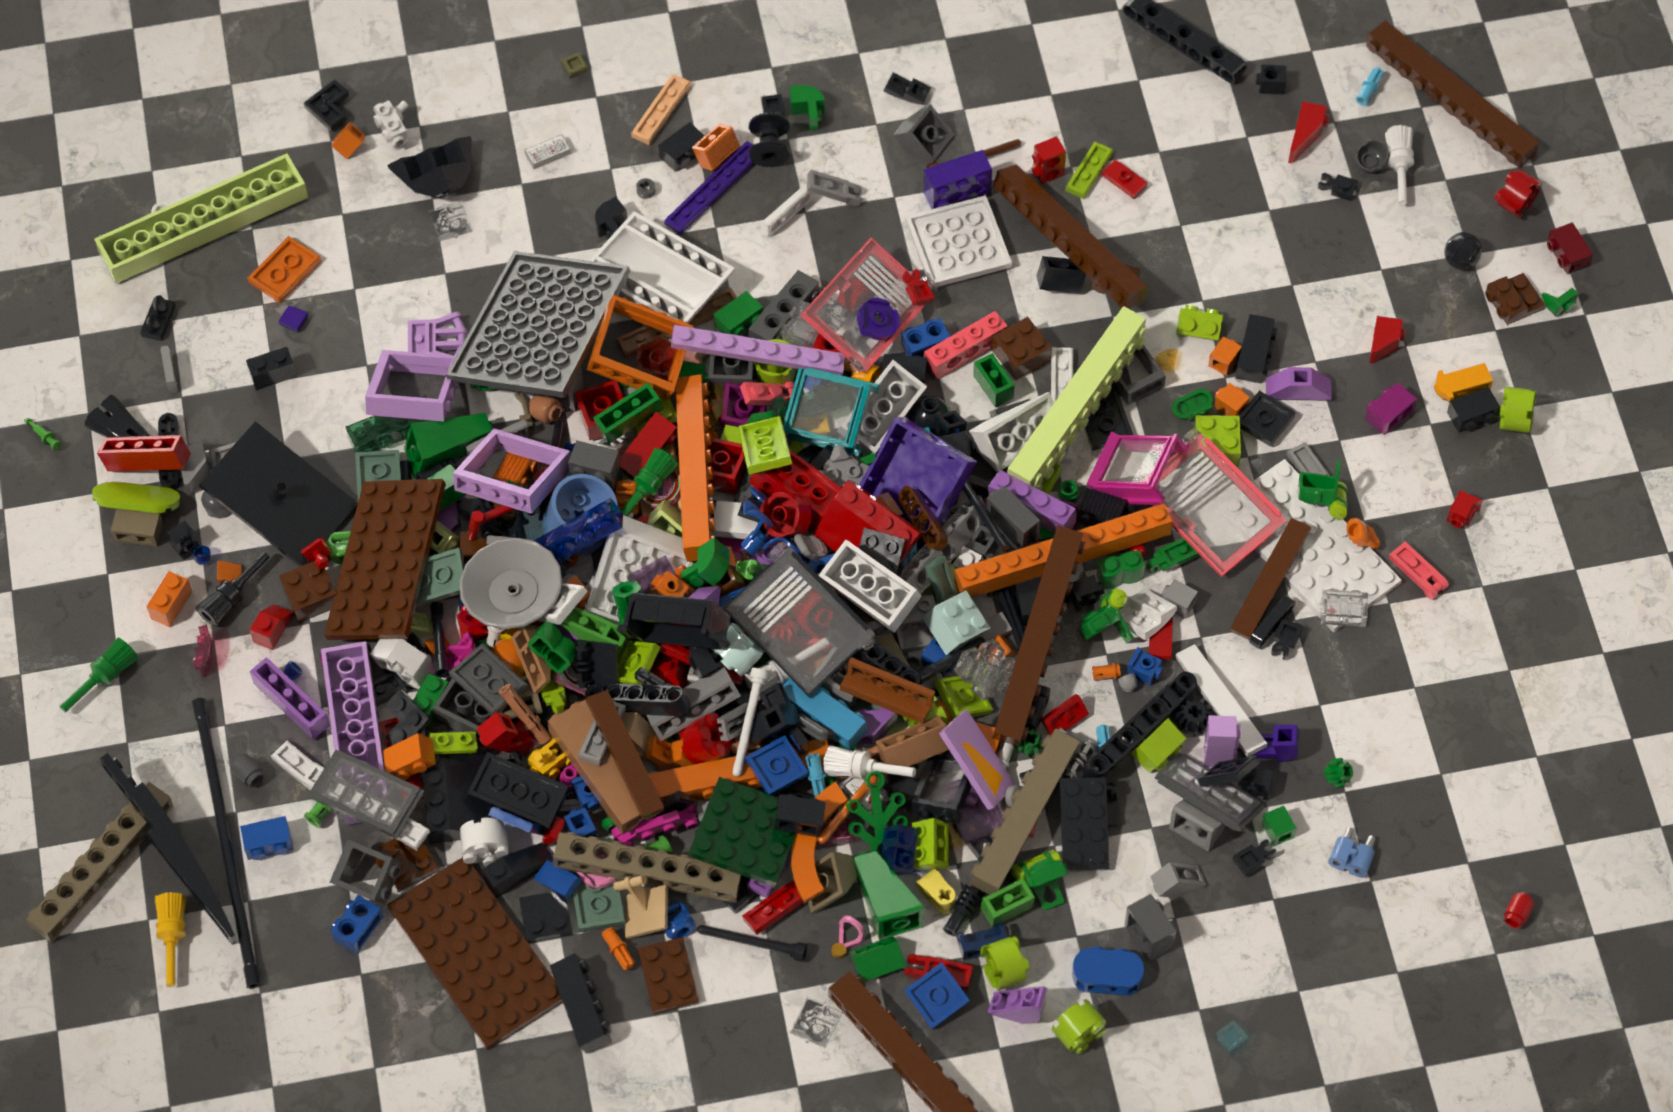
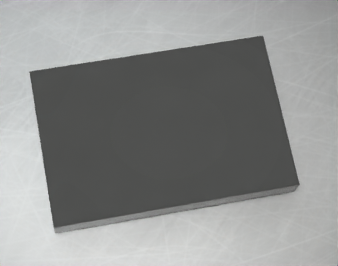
M483 643L449 672L450 677L491 715L496 712L500 713L508 706V703L498 693L502 687L511 684L519 696L528 689L527 684Z

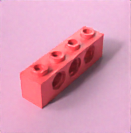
M994 311L924 351V358H927V370L935 380L940 379L992 348V336L1008 328L1007 324Z

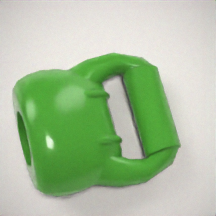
M351 530L333 532L330 535L327 543L331 551L330 559L336 564L343 563L348 541H339L349 540Z

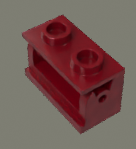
M1573 222L1550 230L1547 247L1550 252L1554 253L1558 265L1565 270L1567 275L1570 273V269L1576 271L1590 266L1593 253Z

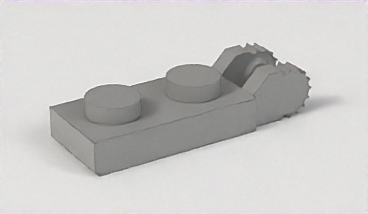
M810 170L808 172V192L838 200L854 207L861 205V198L856 196L862 193L860 186L818 171Z

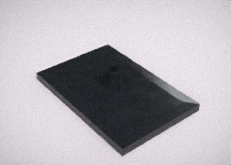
M256 421L199 483L201 489L299 567L309 562L301 550L318 538H323L326 542L330 535L339 528L358 505L354 499Z

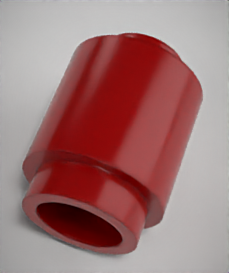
M1522 892L1514 894L1504 912V922L1516 929H1520L1522 925H1525L1535 906L1532 897Z

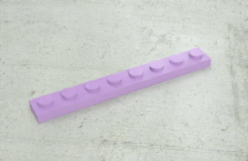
M678 325L673 327L671 348L794 369H806L808 367L841 376L843 374L845 356L838 352Z

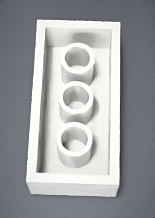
M894 360L890 362L875 382V384L880 385L878 393L871 392L856 443L866 455L875 454L878 451L894 418L904 417L927 387ZM853 411L837 430L844 438H846Z
M847 540L843 542L818 575L829 587L894 633L922 597L917 589Z

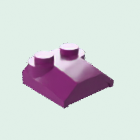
M726 382L720 398L718 422L723 428H725L726 424L735 427L745 425L752 414L764 412L765 406L746 405L740 389L741 385Z

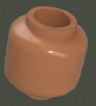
M537 394L529 402L531 416L544 424L555 422L561 416L562 407L560 401L553 396Z

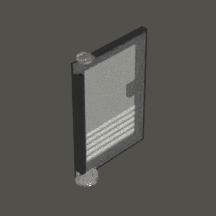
M780 542L768 555L772 563L723 609L786 675L811 698L861 649H870L875 643L873 638L876 635L785 542Z

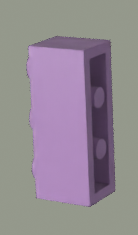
M1208 716L1204 740L1205 767H1213L1220 761L1237 759V749H1239V739L1241 738V725H1237L1236 716Z

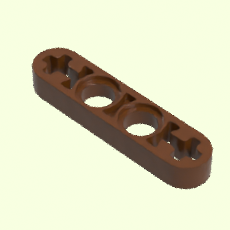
M904 486L898 495L899 503L914 527L923 533L921 538L926 546L936 551H942L948 542L946 532L919 490L910 486ZM920 506V513L916 516V510ZM928 521H930V526L925 531V525Z

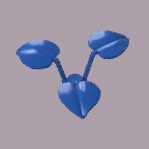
M754 487L750 488L751 494L762 503L769 498L760 490ZM748 499L744 501L743 514L754 516L760 520L755 530L741 543V546L748 553L754 556L762 547L766 550L769 545L782 541L802 556L792 538L775 537L766 542L767 536L760 531L763 523L769 527H772L773 523L754 503ZM803 556L806 562L809 563L810 560Z

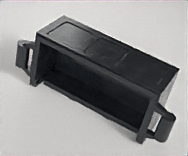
M631 593L624 624L618 625L617 631L626 639L635 638L642 642L721 650L730 646V641L726 638L731 616L713 600Z

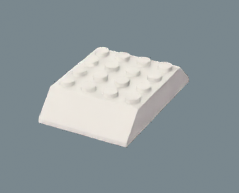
M635 211L589 260L629 266L630 274L618 297H625L628 301L643 304L651 310L664 312L669 317L677 320L681 319L687 324L735 271V268Z

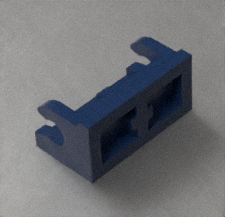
M1003 922L998 923V926L995 928L965 935L961 932L956 935L963 961L981 957L980 951L982 946L1008 938Z

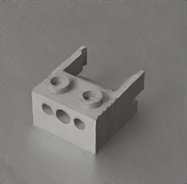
M933 594L922 596L904 619V626L895 631V640L903 654L925 649L932 639L935 638L922 618L936 606Z

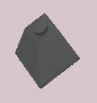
M927 104L904 120L893 134L906 151L928 163L934 162L955 135L931 104Z

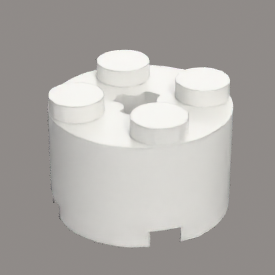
M481 818L480 823L474 824V820H471L461 826L460 838L464 863H478L486 867L500 857L508 855L507 831L503 821L496 818Z

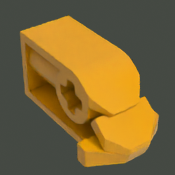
M1482 363L1444 374L1442 370L1438 371L1434 389L1441 399L1450 402L1486 387H1489L1491 390L1493 380L1486 364Z

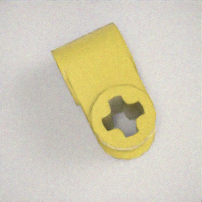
M932 869L917 880L915 886L920 894L939 913L944 915L952 913L951 908L955 903V891L936 869Z

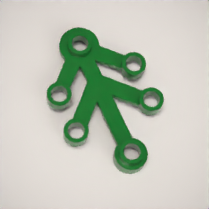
M870 771L865 775L864 782L870 788L872 814L863 808L860 801L856 799H849L846 803V809L851 813H856L874 828L875 837L866 832L863 825L859 822L850 823L848 830L850 834L860 837L870 845V853L876 851L883 860H886L893 852L892 842L899 832L907 827L908 820L905 816L896 815L892 821L893 826L886 835L884 826L896 810L905 803V796L902 793L894 792L890 796L889 805L882 813L880 788L883 787L885 778L878 771ZM872 776L876 777V782L874 784L870 783V778ZM897 795H899L901 797V801L896 804L894 799ZM852 802H856L857 804L855 810H851L850 808ZM902 818L903 824L898 826L897 821ZM855 825L859 826V831L857 833L853 832V827ZM883 844L884 850L879 853L878 846Z

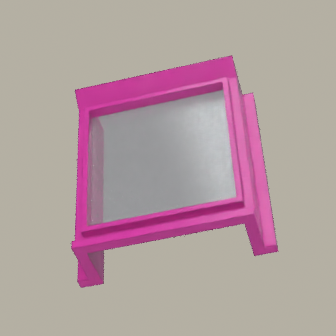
M1111 431L1087 481V485L1090 489L1097 490L1098 492L1126 499L1127 504H1163L1165 497L1156 485L1171 453L1187 452L1190 445L1183 443L1178 434H1174V436L1118 435Z

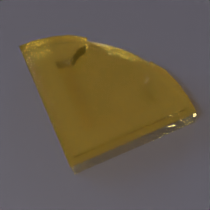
M1178 349L1165 350L1159 353L1154 360L1161 369L1174 371Z

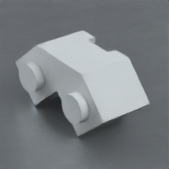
M380 639L370 653L380 668L396 672L406 686L420 689L428 673L432 675L435 673L432 658L404 639Z

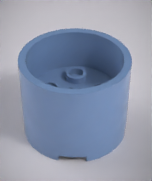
M588 474L571 475L563 479L556 486L543 515V528L547 541L554 543V548L557 551L566 555H589L601 547L607 536L605 532L611 512L617 513L618 509L616 496L610 486L600 478Z

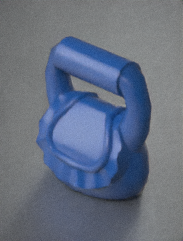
M674 901L668 904V915L680 908L682 912H678V914L668 918L667 929L664 932L672 940L689 935L696 926L695 920L690 916L689 909L681 901Z

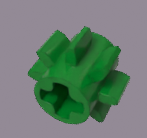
M1033 728L1031 731H1028L1025 741L1020 740L1018 753L1023 752L1026 758H1028L1029 756L1036 755L1039 752L1038 749H1044L1041 746L1043 734L1038 735Z
M1334 758L1332 762H1327L1324 775L1328 783H1334L1335 787L1345 786V783H1350V779L1353 776V768L1348 761L1343 762V758Z

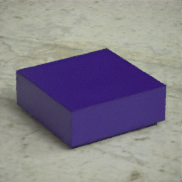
M288 305L278 321L279 325L298 333L308 318V313Z

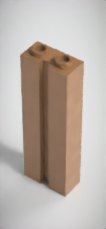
M586 699L581 702H575L569 709L562 713L554 714L548 720L549 733L623 835L637 827L639 822L647 821L659 813L641 818L609 749H607L600 767L578 759V754L593 724L594 717L586 703Z

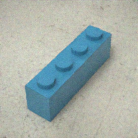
M803 675L809 682L812 681L808 676ZM790 678L783 685L790 703L796 704L798 712L829 731L828 735L851 751L868 732L865 717L859 712L854 713L849 710L846 703L842 700H835L825 688L821 687L809 698Z

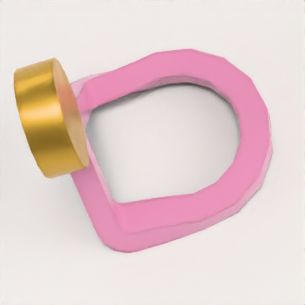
M843 916L839 922V943H835L832 946V956L843 958L846 955V948L858 945L865 940V929L860 922L850 916ZM847 922L857 928L859 935L856 940L843 944L844 923Z

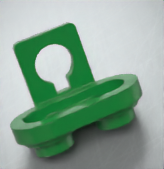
M1197 389L1176 399L1172 404V413L1176 418L1181 420L1187 419L1189 422L1195 419L1196 415H1204L1213 408V397L1208 390Z

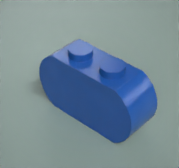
M1102 947L1085 948L1076 955L1073 961L1072 979L1075 986L1082 992L1131 996L1141 987L1144 966L1137 954L1128 952L1126 949L1105 950Z

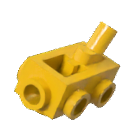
M553 737L541 749L534 750L528 758L529 770L553 780L560 774L562 767L572 764Z

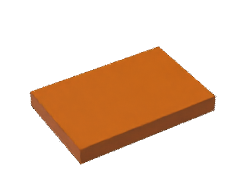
M288 236L247 278V281L278 303H281L322 260L319 255Z

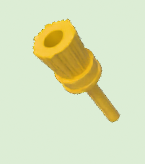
M166 892L165 894L155 896L158 919L156 922V937L163 940V944L166 946V986L174 987L176 986V945H178V940L186 936L184 931L185 921H183L186 898L182 893Z

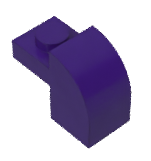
M1274 725V734H1261L1267 742V747L1253 754V756L1258 758H1277L1278 762L1290 761L1296 758L1299 747L1298 726Z

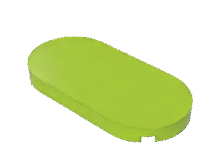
M105 482L95 486L92 490L93 501H97L98 505L107 508L163 513L169 508L173 511L180 505L179 493L166 487L126 482Z

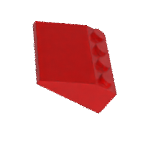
M847 480L812 534L816 538L821 539L824 544L837 552L845 540L859 548L864 528L906 539L899 567L923 535L920 530L852 480Z

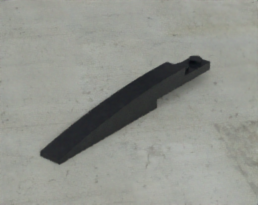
M108 753L102 756L100 761L103 769L152 829L148 832L150 843L231 945L236 943L235 934L214 890L190 848L164 809L143 782L137 786L129 774L126 776L121 770L123 766L116 757L112 759Z

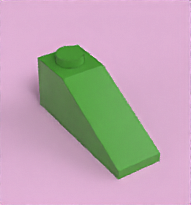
M576 606L561 623L563 627L578 639L617 644L618 659L627 642V639L617 631V624Z

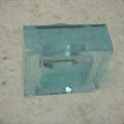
M1234 1020L1214 1035L1228 1054H1231L1248 1041L1247 1035Z

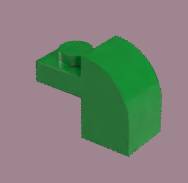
M809 85L790 86L792 115L808 114L810 131L818 130V122L822 121L821 113L825 112L822 93L817 88Z
M715 538L698 547V562L681 571V579L695 589L707 582L714 586L721 580L728 569L729 548Z

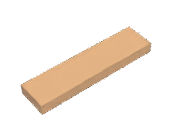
M672 74L632 131V138L650 145L691 87V82Z

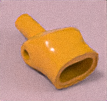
M844 362L843 370L851 372V378L875 383L882 373L880 366L872 365L863 373L854 364Z

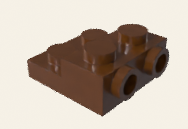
M1524 273L1510 279L1505 276L1487 285L1486 298L1494 305L1497 315L1507 325L1540 312L1545 308V303Z
M394 838L375 848L376 851L403 862L401 873L393 885L398 893L439 871L424 843L421 844L418 850H415ZM373 857L378 868H383L385 861Z

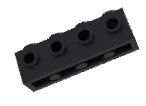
M574 953L551 964L550 968L579 1048L588 1054L611 1043L610 1033H612V1029L608 1021L603 1018L604 1007L601 1001L596 999L595 992H597V988L593 980L588 977L587 972L590 969L584 958L580 959Z

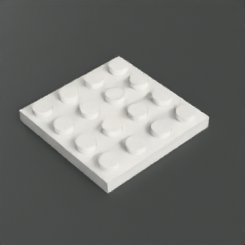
M986 195L905 216L906 224L930 288L1012 268V261Z

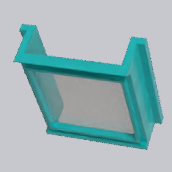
M808 367L806 369L799 368L783 423L784 432L794 441L822 448L827 444L832 448L836 445H841L848 454L860 457L862 448L856 445L870 393H878L880 385Z

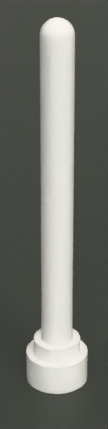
M752 668L750 673L753 685L732 771L736 777L742 773L761 686H764L765 682L768 681L769 671L759 668Z

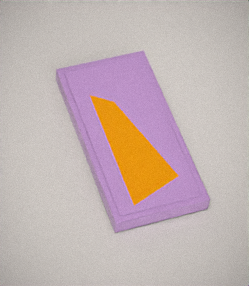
M965 710L954 718L939 735L989 810L994 808L1005 797L1007 788L1015 785V783L968 710Z

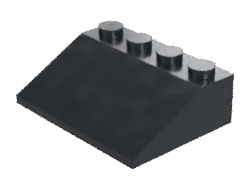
M477 750L476 753L435 754L436 764L423 772L426 828L430 831L428 834L430 844L461 840L460 828L466 822L474 820L475 824L480 823L481 818H494L488 814L491 807L496 806L468 794L469 788L488 751Z

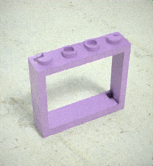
M382 350L365 396L366 415L444 422L447 412L451 411V401L455 399V389L458 390L459 382L451 381V379L445 377L438 399L383 395V391L391 371L446 376L456 356Z
M494 428L453 472L455 491L532 514L569 472L568 461L570 459V451ZM497 449L550 465L529 489L476 474Z

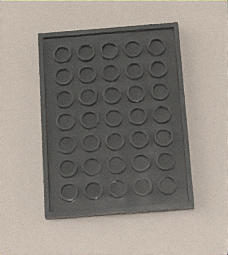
M514 251L446 373L447 379L460 383L565 398L598 335L607 303L612 295H619L630 274L629 266Z

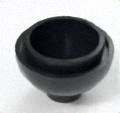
M923 396L918 398L909 409L908 419L922 428L929 427L930 432L935 435L937 416L951 412L943 399L936 396Z

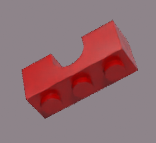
M494 713L476 728L480 734L479 739L485 747L507 753L517 751L518 754L523 753L526 756L539 745L533 734L523 727L524 723L521 720L514 725L509 715Z

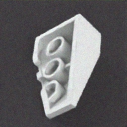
M1047 392L997 415L969 431L976 451L996 472L1003 470L1013 462L1054 403L1050 393Z

